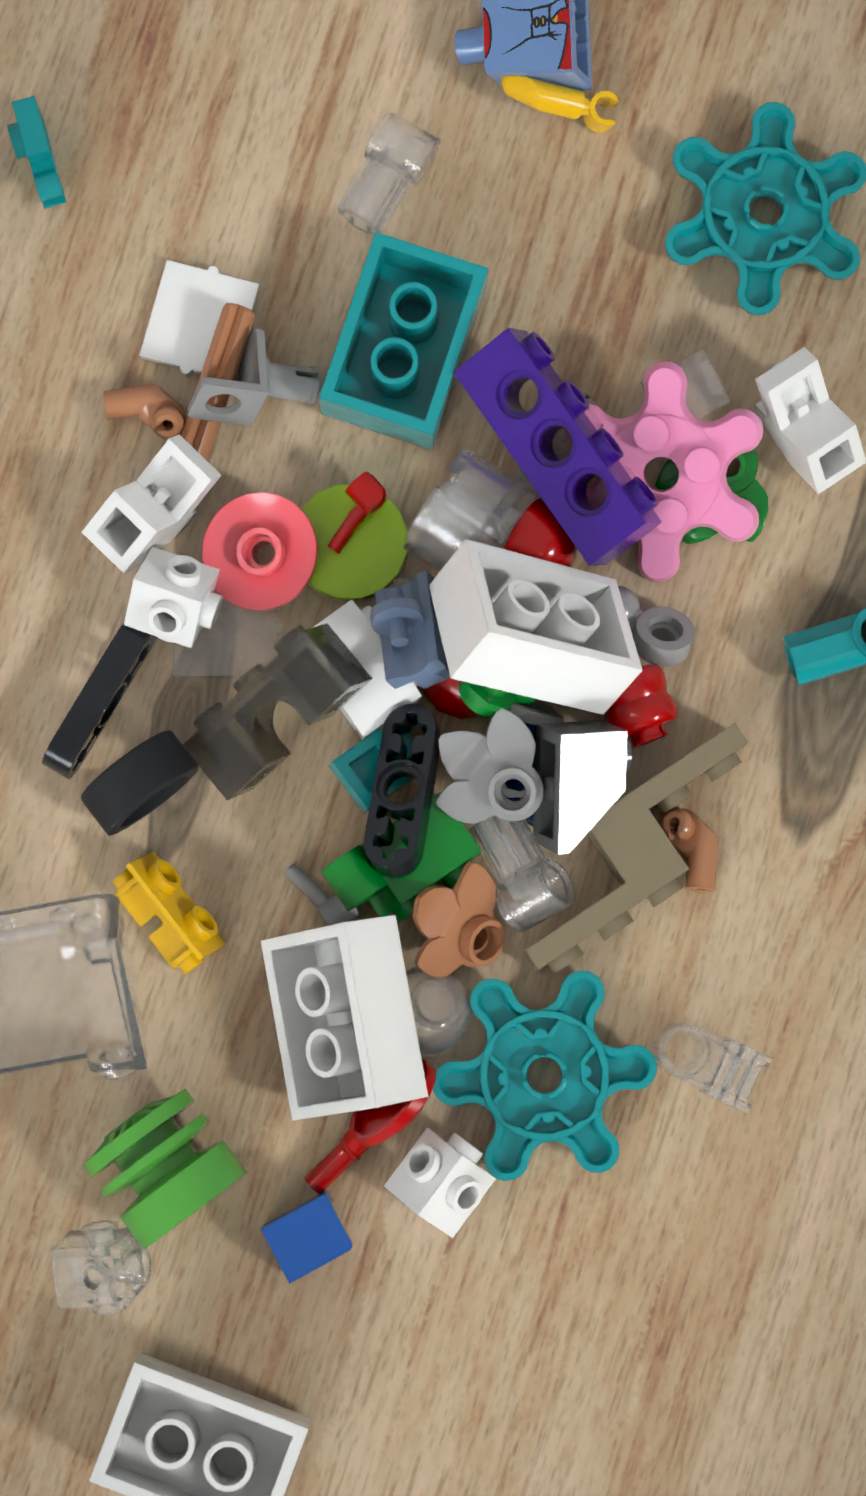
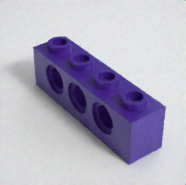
M507 328L453 373L589 566L607 565L662 523L653 510L658 505V502L649 487L637 476L631 479L618 461L623 457V452L615 439L604 428H600L597 431L584 413L589 408V404L581 391L570 380L567 379L563 382L550 365L555 360V356L547 343L534 331L529 334L524 330ZM532 380L538 389V400L535 406L526 412L520 404L519 392L525 382ZM564 427L572 437V449L566 458L560 460L553 451L552 442L557 431ZM595 476H599L607 488L606 499L597 509L589 503L586 496L587 485Z

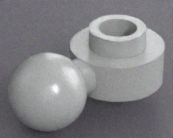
M618 586L630 629L633 632L638 655L645 661L659 666H673L683 662L690 653L695 635V629L690 619L678 610L668 607H654L642 611L637 596L630 589Z

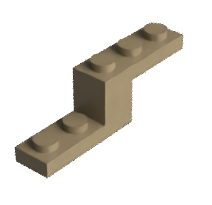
M735 723L615 802L587 833L621 886L524 950V954L536 971L548 964L553 973H557L584 955L578 946L580 942L597 931L603 940L608 939L634 921L628 913L629 909L646 898L655 907L683 888L677 877L688 871L689 868L650 812V809L657 806L662 814L667 813L692 796L686 785L704 773L713 782L742 762L736 752L742 749L748 741Z

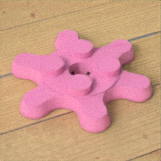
M670 361L657 362L646 372L643 381L644 402L640 410L633 416L624 419L614 418L605 413L599 406L588 403L589 408L584 412L597 431L600 428H604L615 439L623 452V457L618 461L631 479L637 476L649 487L658 502V505L653 510L662 523L638 540V555L636 559L637 568L641 575L647 580L656 583L666 582L677 573L680 565V542L683 536L691 529L710 527L727 540L741 542L750 538L756 532L759 525V514L756 507L749 500L741 498L732 492L727 484L726 473L729 464L735 457L752 451L759 445L763 437L761 419L751 410L742 408L732 410L724 417L715 421H703L696 418L689 411L686 404L687 375L682 367ZM565 428L569 440L572 441L569 431ZM656 457L671 459L679 470L677 483L669 489H653L646 481L644 474L646 464ZM599 476L596 477L592 486L586 489L587 499L596 509L604 503L607 496L606 485Z

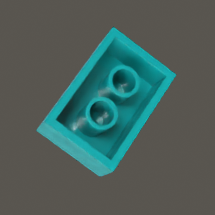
M375 232L319 396L321 414L433 450L457 379L453 372L462 364L487 289L488 268Z

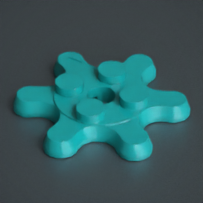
M778 102L766 103L756 110L751 122V141L740 152L732 154L723 153L714 148L705 139L690 137L682 140L676 146L673 153V165L676 172L699 188L702 194L703 205L696 217L686 222L678 223L669 230L665 240L666 253L672 261L685 266L696 264L712 255H719L730 259L739 272V285L736 292L737 301L743 310L756 316L766 315L778 305L781 296V276L792 265L800 263L809 264L818 269L825 277L832 280H843L850 277L857 270L860 263V253L857 246L850 239L841 236L834 230L830 223L829 213L831 206L837 199L854 194L862 188L866 181L865 162L860 156L847 151L836 153L820 162L802 158L796 152L793 145V132L796 125L795 117L787 106ZM757 198H770L780 207L781 217L774 225L759 223L749 216L750 203Z
M582 970L568 975L561 984L560 992L555 1002L541 1010L528 1009L521 1005L515 998L511 987L499 979L481 981L472 991L470 1006L473 1013L482 1021L486 1028L488 1038L486 1047L473 1060L463 1062L449 1061L438 1067L433 1091L436 1097L447 1105L458 1106L465 1103H477L486 1107L491 1112L495 1121V1133L491 1142L486 1147L484 1162L488 1172L496 1179L510 1181L520 1177L527 1169L534 1149L540 1144L549 1141L561 1142L568 1146L574 1153L577 1162L585 1170L592 1173L605 1172L611 1169L617 1162L619 1144L616 1137L607 1129L603 1122L602 1109L604 1102L609 1095L618 1090L646 1088L653 1082L656 1076L657 1063L650 1050L643 1046L629 1045L613 1048L605 1045L597 1037L594 1030V1017L603 1003L605 991L599 977L592 972ZM541 1057L554 1060L559 1065L562 1073L559 1085L553 1091L547 1093L533 1090L526 1077L529 1065Z

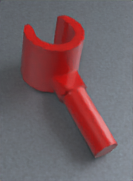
M369 472L362 473L345 490V493L356 506L348 513V516L327 545L338 554H340L359 524L367 516L381 508L386 501L385 488Z

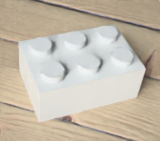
M465 539L429 585L451 679L603 715L643 671L616 579Z
M396 915L342 922L261 941L292 1121L378 1108L428 1097Z
M142 1353L133 1364L89 1482L126 1496H284L312 1418Z

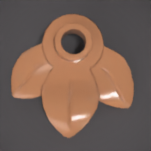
M472 861L467 862L453 889L445 886H429L422 890L414 901L413 921L418 931L427 939L417 953L415 965L422 972L432 977H447L461 965L467 967L489 965L500 956L504 949L506 941L505 929L493 913L497 898V888L490 874L481 865Z

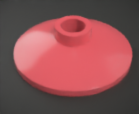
M266 492L248 493L224 505L209 523L202 545L203 564L220 569L215 591L231 604L254 611L275 609L295 599L310 582L318 559L316 533L304 511L292 501L280 495ZM271 544L274 548V557L268 564L261 565L257 559V552L262 545Z

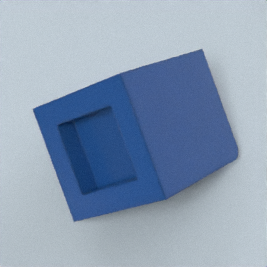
M328 1190L271 1220L261 1228L289 1284L345 1254L352 1248V1241L332 1205L333 1200Z

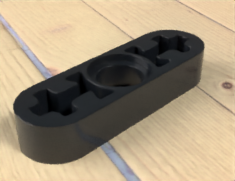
M124 623L122 624L51 740L42 760L43 765L67 779H70L77 772L148 656L157 636L125 626Z
M417 704L400 706L393 710L385 720L364 836V850L373 867L380 874L390 878H400L412 873L422 860L440 754L438 739L441 731L432 713L425 707ZM419 724L425 736H415L413 740L411 754L416 761L415 763L406 760L408 750L400 734L410 733L412 725ZM402 777H411L419 782V790L411 801L404 804H396L388 800V789L395 780ZM392 818L400 821L399 836L407 848L397 849L394 858L388 859L380 847L381 845H391L393 841L395 827L390 820Z

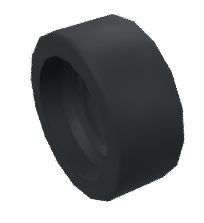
M171 730L163 731L133 748L102 772L83 791L81 800L106 834L109 836L114 835L148 815L179 791L196 774L198 764Z

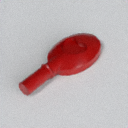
M422 1059L428 1097L378 1108L354 1111L350 1120L349 1131L340 1139V1143L304 1177L307 1184L316 1193L321 1194L356 1160H361V1155L371 1146L382 1143L401 1132L418 1116L428 1101L436 1082V1071L425 1059Z

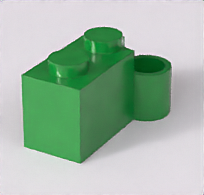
M442 791L432 797L423 857L419 866L412 873L400 878H390L380 874L367 857L364 843L346 852L321 870V873L347 912L369 900L379 917L393 914L396 915V920L399 923L413 914L414 901L422 890L429 886H435L441 881L448 888L454 887L467 862L481 855V849L464 824L448 816L436 804ZM398 820L393 823L395 830L391 845H381L380 847L388 859L394 858L397 849L407 848L399 836L400 821Z

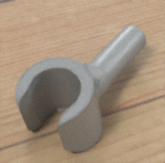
M295 864L286 870L284 875L311 899V902L317 907L328 925L355 921L361 918L356 908L347 912L337 895L328 899L323 890Z

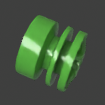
M186 1089L174 1096L151 1102L107 1134L94 1155L82 1164L91 1178L113 1163L119 1168L121 1174L100 1190L105 1198L116 1195L131 1186L135 1190L138 1197L124 1211L120 1218L143 1250L247 1173L224 1140L197 1152L191 1141L204 1129L209 1120L203 1113L183 1128H180L174 1118L194 1103V1099Z

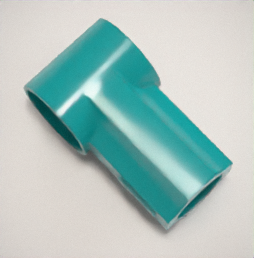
M866 608L861 610L860 613L782 637L786 658L797 686L866 665V644L861 637L860 631L862 624L866 623Z

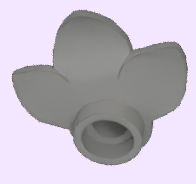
M502 708L493 716L487 735L467 730L452 731L440 735L438 740L441 759L448 774L455 782L447 786L440 794L436 804L448 816L463 823L476 824L494 815L506 821H520L536 812L543 799L544 786L539 773L532 767L536 751L535 739L521 718L513 712ZM516 779L522 782L525 787V795L521 800L511 801L504 796L502 787L507 780Z

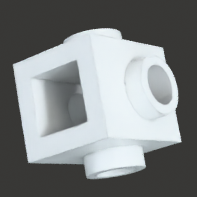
M152 546L133 579L124 625L157 636L163 641L192 648L202 627L212 630L219 615L223 596L214 592L220 569L200 563L192 557L176 555Z
M427 1127L384 1187L417 1215L453 1238L472 1211L479 1205L482 1197L496 1178L477 1164L483 1153L454 1132L449 1140L446 1141Z

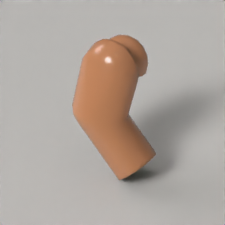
M679 808L671 809L663 816L661 828L675 849L687 860L689 870L686 871L685 889L701 893L714 892L718 853L717 836L692 811Z

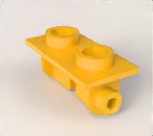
M154 851L129 862L126 865L127 869L112 881L118 889L115 896L140 927L146 925L155 916H158L163 924L148 937L173 970L179 967L186 976L202 964L204 958L226 945V942L218 934L217 923L211 914L193 902L182 888L181 878L175 868L167 861L160 859Z

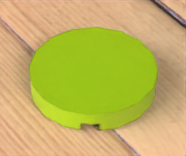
M338 484L320 491L301 508L310 519L318 542L317 564L308 584L317 593L338 602L371 598L375 596L376 591L388 588L399 577L408 556L406 525L399 509L387 497L381 508L367 516L359 524L340 554L327 546L348 516V513L356 506L345 493L350 484Z

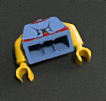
M482 0L483 26L456 31L455 50L461 65L484 62L486 74L503 88L508 97L547 114L573 120L583 115L586 126L596 133H605L616 124L614 120L600 118L595 111V105L615 108L619 101L614 93L601 91L595 94L592 99L585 98L583 92L593 90L589 0Z

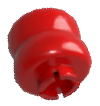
M657 664L642 666L643 671L605 712V722L628 731L627 739L631 738L632 748L651 743L669 735L664 725L672 722L678 716L677 705L667 692L665 673Z

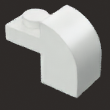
M805 347L775 364L770 370L755 379L762 399L755 406L765 428L790 465L818 494L866 463L856 424L829 399L818 359Z
M180 434L171 437L136 481L115 489L83 529L82 533L123 573H126L142 565L152 546L163 549L189 524L198 513L195 508L221 477V474Z

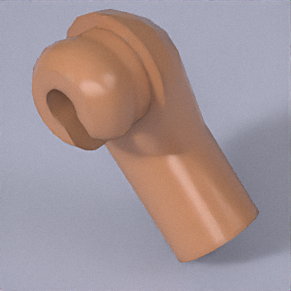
M146 384L103 391L108 420L139 416L161 438L169 439L181 433L187 417L182 405L160 386Z

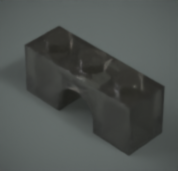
M328 623L306 630L302 625H299L289 631L274 645L273 648L278 655L266 667H263L262 664H257L249 669L234 683L233 687L238 693L225 705L221 701L215 703L194 721L193 724L198 731L183 746L227 801L253 790L291 755V752L277 736L273 725V714L279 701L291 705L305 722L311 725L332 717L373 679Z

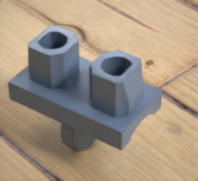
M427 570L418 573L412 581L405 585L383 588L375 592L376 605L370 611L371 627L376 633L380 634L385 679L394 689L413 681L421 688H427L450 677L429 585L434 580V577Z

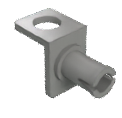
M255 328L246 344L239 365L240 381L203 377L188 405V417L252 426L267 397L299 401L312 405L316 401L319 391L320 378L317 377L319 369L312 366L302 367L270 362L269 357L266 355L265 332L262 329ZM220 394L233 395L239 399L236 404L229 407H215L207 403L209 398Z

